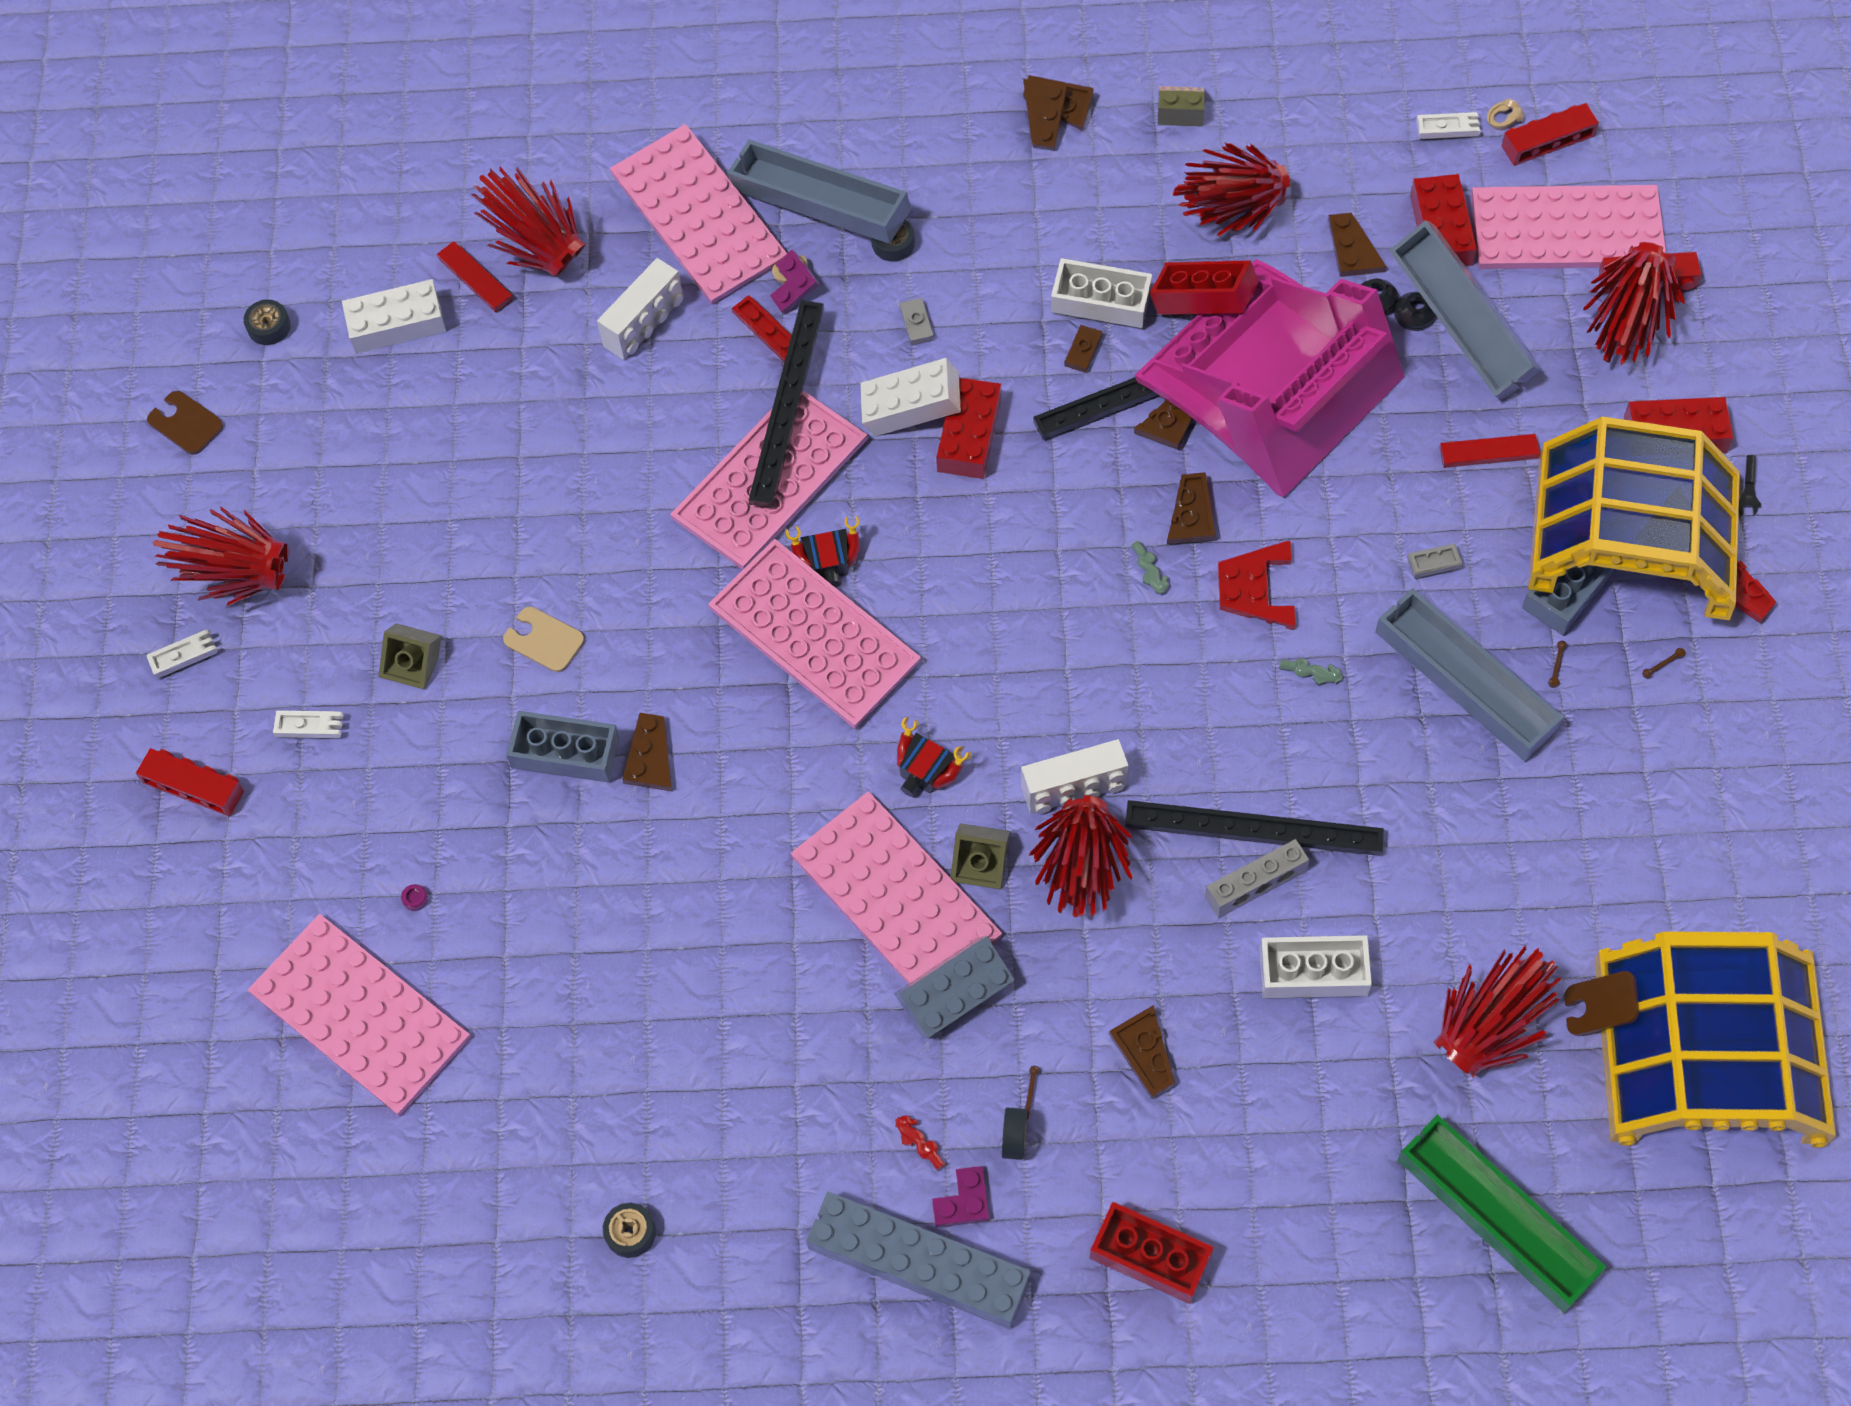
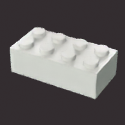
M656 258L597 320L604 348L624 361L629 355L636 352L641 342L651 336L653 330L659 323H663L674 307H678L684 297L679 271L659 258Z
M1061 258L1051 295V312L1143 328L1152 287V274Z
M433 279L342 301L349 338L356 354L446 332L439 297Z
M943 358L862 382V424L874 436H878L961 412L958 370L947 358Z
M1119 739L1021 767V789L1030 814L1036 812L1038 814L1046 813L1051 808L1063 806L1070 798L1073 801L1082 799L1084 795L1098 797L1100 794L1106 792L1116 793L1127 787L1128 763Z
M1367 935L1273 937L1261 939L1259 952L1263 998L1369 995L1372 984Z

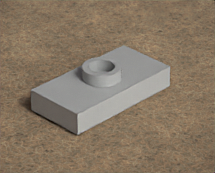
M922 298L899 303L910 344L915 345L934 340Z
M1456 544L1408 553L1407 555L1414 579L1462 568V561Z

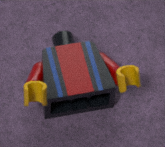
M848 516L845 518V525L849 528V532L846 529L804 536L799 541L798 538L801 531L795 526L797 535L794 538L790 537L788 529H786L785 536L792 541L790 546L793 554L837 588L841 585L840 576L849 573L848 567L855 563L859 554V532H856V527H858L860 520L856 516V525L850 526L848 524Z
M909 716L905 717L901 724L905 732L901 733L897 746V765L900 768V776L905 779V782L900 787L901 791L913 797L918 788L931 793L934 789H940L952 784L963 768V761H969L972 758V753L967 752L965 757L962 758L961 752L964 746L957 747L953 754L917 732L913 736L912 731L919 727V721L915 720L913 727L910 728L907 725Z

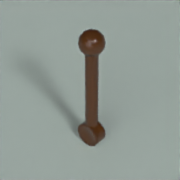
M1563 640L1557 643L1558 653L1553 676L1548 681V685L1551 688H1556L1559 684L1557 679L1563 650L1567 647V643Z
M1677 648L1672 656L1650 669H1644L1642 672L1643 677L1650 678L1652 673L1676 658L1682 659L1685 656V650Z
M1035 1065L1029 1069L1031 1077L1025 1105L1027 1119H1029L1036 1075L1040 1072L1039 1068Z

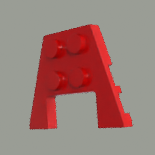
M1281 542L1218 562L1219 609L1247 618L1252 616L1266 620L1268 624L1273 622L1286 626V629L1295 630L1294 606L1268 605L1266 565H1291V542Z

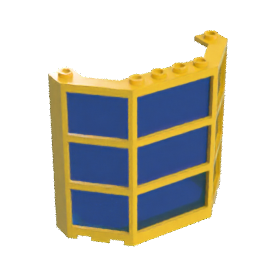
M1602 416L1544 442L1539 458L1528 589L1553 593L1557 577L1566 574L1567 569L1575 566L1581 568L1586 565L1691 581L1695 586L1699 585L1705 591L1708 601L1705 606L1704 617L1730 621L1736 605L1740 471L1702 431Z
M1667 931L1654 934L1655 939L1643 942L1639 938L1622 943L1623 948L1619 950L1604 948L1598 951L1594 959L1596 978L1621 971L1633 973L1637 983L1639 1015L1634 1022L1601 1031L1610 1142H1619V1145L1630 1146L1638 1142L1643 1134L1672 1127H1685L1686 1130L1713 1127L1717 1131L1728 1130L1730 1127H1741L1743 1131L1757 1130L1758 1127H1769L1770 1131H1782L1789 1128L1804 1134L1801 1138V1144H1811V1147L1814 1148L1826 1147L1836 1137L1813 951L1808 949L1801 951L1798 948V944L1787 939L1781 942L1778 940V935L1773 932Z

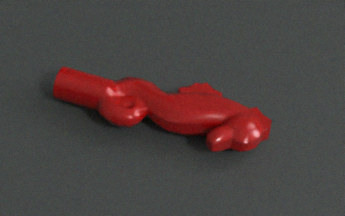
M908 1115L895 1119V1127L898 1128L902 1135V1144L905 1146H913L915 1144L918 1155L922 1159H929L937 1171L946 1166L937 1153V1143L933 1140L925 1142L924 1135L919 1130L911 1127V1125H917L918 1120L911 1119Z

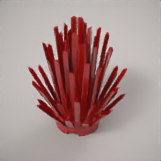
M1225 143L1226 147L1222 146L1224 151L1244 160L1209 149H1203V152L1238 164L1203 160V164H1185L1188 167L1210 168L1214 172H1184L1186 175H1189L1185 177V180L1189 181H1184L1185 184H1178L1174 188L1172 195H1184L1185 200L1189 201L1179 204L1181 207L1186 206L1189 209L1201 207L1183 212L1184 216L1197 214L1201 217L1200 220H1204L1201 221L1200 225L1217 220L1216 224H1221L1250 208L1252 209L1219 231L1217 236H1221L1230 229L1231 231L1240 230L1249 222V227L1255 224L1253 227V231H1255L1264 219L1268 217L1274 207L1280 206L1288 198L1285 197L1286 188L1290 187V178L1285 166L1279 165L1276 160L1268 159L1251 143L1250 146L1246 145V148L1254 156L1231 143Z
M499 166V171L504 175L502 178L490 168L488 177L492 181L484 175L479 176V179L487 187H482L481 189L478 185L474 186L484 198L481 199L476 194L471 195L508 226L485 210H480L482 214L479 212H474V214L496 228L497 233L521 245L533 254L499 240L495 243L502 247L493 244L486 246L533 262L508 261L506 264L548 271L551 275L557 277L585 247V244L578 235L570 197L567 198L568 209L566 210L560 202L552 179L549 182L552 188V196L545 182H542L541 186L555 212L554 214L543 195L539 196L518 167H516L517 173H515V178L528 196L502 167Z
M1640 242L1639 246L1633 247L1631 245L1626 255L1603 267V270L1607 271L1591 282V284H1596L1602 280L1589 291L1591 293H1596L1602 286L1604 287L1585 305L1584 311L1589 309L1621 276L1616 286L1598 307L1599 313L1587 330V333L1591 332L1596 325L1594 331L1597 332L1613 307L1594 344L1600 350L1605 341L1602 351H1605L1603 360L1607 363L1611 362L1615 352V354L1622 356L1621 365H1623L1629 357L1634 340L1636 347L1632 360L1635 363L1639 349L1644 347L1651 317L1645 353L1647 357L1649 356L1655 330L1658 331L1660 329L1662 290L1664 291L1666 334L1668 338L1671 337L1670 319L1676 320L1673 295L1677 303H1679V299L1683 304H1685L1673 270L1675 257L1673 254L1669 256L1663 252L1664 247L1658 244Z
M221 506V511L232 521L212 509L209 511L215 517L250 538L196 518L194 520L179 515V518L187 521V523L216 533L193 526L182 528L168 524L169 529L198 536L199 538L159 531V538L181 542L185 545L159 540L153 541L154 546L174 550L166 552L165 555L156 554L154 557L198 564L191 565L160 561L155 563L158 566L180 569L179 573L183 574L179 575V577H173L170 581H224L222 585L208 587L206 590L213 592L200 596L198 601L213 597L215 599L235 593V599L227 602L226 606H229L266 589L279 590L286 575L282 574L284 562H288V544L275 540L246 510H244V514L249 518L248 524L251 526H248Z
M1084 795L1082 799L1073 801L1070 798L1063 804L1061 810L1052 814L1053 817L1035 828V830H1040L1049 825L1039 834L1038 838H1044L1033 848L1029 856L1034 855L1035 863L1038 862L1058 837L1059 839L1038 874L1035 884L1038 885L1044 874L1043 882L1045 881V885L1049 883L1057 864L1047 897V904H1051L1054 891L1056 892L1061 889L1057 908L1058 912L1061 914L1062 909L1064 910L1068 903L1073 906V917L1083 916L1087 895V902L1091 906V916H1093L1096 912V892L1101 896L1102 910L1105 911L1107 901L1110 900L1109 890L1111 892L1112 888L1115 890L1111 867L1117 882L1121 880L1109 842H1111L1127 876L1132 880V873L1129 869L1131 863L1127 858L1129 856L1124 844L1129 845L1123 834L1132 838V835L1117 822L1118 820L1108 810L1107 804L1100 798L1090 795Z
M1525 945L1499 978L1513 958V953H1509L1502 965H1500L1499 963L1506 954L1505 949H1503L1477 992L1475 993L1474 990L1475 983L1471 982L1465 998L1464 995L1472 974L1470 964L1468 965L1465 977H1462L1458 993L1453 988L1451 994V990L1447 987L1441 1034L1434 1040V1044L1439 1049L1441 1046L1446 1049L1447 1058L1466 1074L1470 1072L1473 1078L1481 1070L1516 1063L1517 1060L1528 1058L1529 1056L1526 1054L1509 1055L1548 1038L1544 1035L1547 1032L1541 1030L1529 1037L1522 1036L1506 1044L1526 1032L1527 1028L1525 1027L1561 1000L1559 998L1552 1000L1557 996V992H1553L1527 1012L1563 979L1557 978L1551 984L1549 982L1546 983L1558 966H1554L1555 962L1553 960L1549 963L1547 961L1542 962L1540 959L1543 957V953L1539 952V948L1535 949L1527 959L1521 961V956L1527 950Z

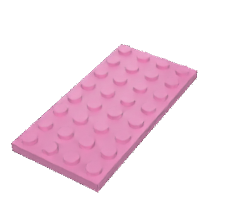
M686 124L610 168L612 176L711 305L771 270L774 264L787 254Z
M1657 185L1472 187L1471 197L1478 269L1598 268L1603 258L1624 256L1628 253L1631 245L1636 247L1639 246L1640 242L1658 244L1664 247L1662 251L1666 253Z
M805 391L802 393L773 508L749 505L748 501L772 412L771 409L670 514L672 520L742 570L778 536L868 440L866 433Z
M776 539L760 552L708 604V608L854 729L921 662V657Z
M869 791L791 852L793 860L907 984L980 936H987L992 945L1002 938V932Z
M321 914L304 929L248 989L252 996L399 1117L471 1039L469 1033Z

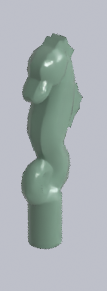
M1140 541L1134 542L1131 547L1138 555L1137 563L1142 569L1147 571V573L1144 572L1143 583L1148 586L1150 585L1155 590V593L1164 594L1169 587L1167 582L1168 576H1163L1162 580H1160L1159 569L1153 564L1156 560L1155 555L1147 552Z
M1299 658L1296 661L1281 659L1279 669L1294 671L1300 677L1312 675V679L1318 686L1325 683L1337 684L1343 679L1340 669L1335 668L1332 664L1328 665L1327 670L1317 664L1309 666L1308 661L1304 658Z

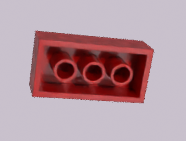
M1459 174L1414 178L1410 198L1417 227L1425 220L1434 224L1465 266H1473L1477 249Z
M1251 260L1165 262L1150 291V295L1158 314L1244 313L1258 284V279Z
M959 377L961 412L945 417L936 456L937 472L984 479L1002 399L1001 384Z
M1726 397L1629 401L1623 416L1624 420L1702 431L1722 453H1727L1733 440ZM1628 441L1630 458L1695 455V451Z
M1112 1201L1090 1249L1089 1259L1191 1304L1210 1261L1214 1247Z

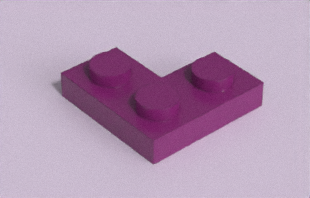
M793 249L775 264L787 281L770 295L777 307L785 315L820 285Z
M982 1166L956 1169L959 1195L932 1199L935 1228L989 1221Z

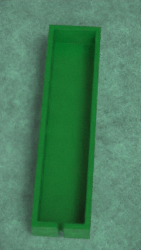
M1438 1114L1401 1151L1397 1161L1564 1314L1606 1268L1602 1262Z

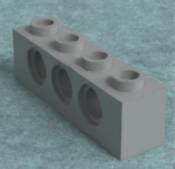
M1295 839L1207 885L1205 899L1217 918H1220L1307 872L1309 859Z

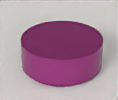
M412 884L402 891L401 901L406 909L419 911L426 906L428 895L422 886Z

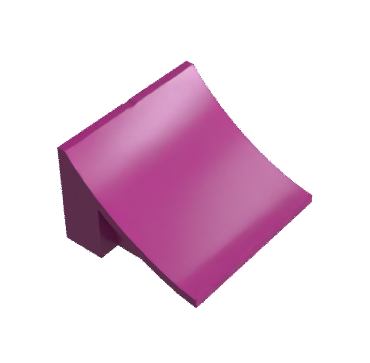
M1256 259L1252 262L1258 279V284L1244 313L1198 314L1135 374V378L1138 383L1159 394L1205 427L1239 456L1277 495L1285 497L1405 376L1376 289L1340 279L1327 293H1323L1302 286L1274 267Z

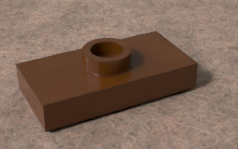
M1080 325L1064 361V366L1087 373L1102 338L1103 331Z

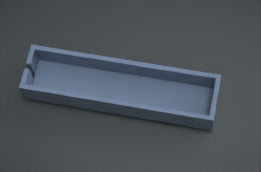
M752 140L747 141L739 154L740 159L736 158L727 172L728 179L739 193L888 244L891 243L911 210L908 194L905 191Z
M1425 220L1389 250L1495 397L1505 400L1521 387L1518 384L1519 382L1525 384L1542 371L1434 224Z
M1413 588L1397 601L1396 606L1393 605L1378 619L1375 633L1524 762L1559 730L1564 718L1560 713Z
M827 1191L818 1212L819 1220L815 1219L806 1240L809 1250L1011 1330L1031 1280L1030 1270Z

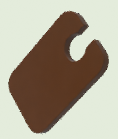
M173 391L164 398L167 404L177 408L174 415L165 417L155 407L147 416L148 424L191 455L200 453L223 429V423L217 416L181 391Z
M1621 971L1572 984L1565 991V1006H1573L1579 1001H1584L1586 1004V1011L1581 1017L1576 1018L1572 1016L1566 1018L1567 1029L1570 1034L1575 1036L1630 1024L1638 1018L1639 1004L1636 978L1633 973L1628 971Z

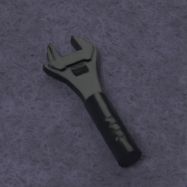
M1755 455L1746 456L1745 489L1742 497L1739 499L1740 515H1743V507H1752L1753 516L1757 509L1761 507L1754 489Z

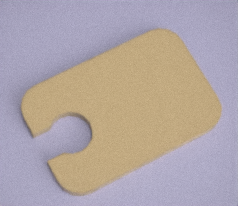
M534 607L524 608L516 617L518 621L532 625L530 634L521 636L516 633V630L509 627L503 636L506 647L553 672L564 671L584 643V637L580 631Z

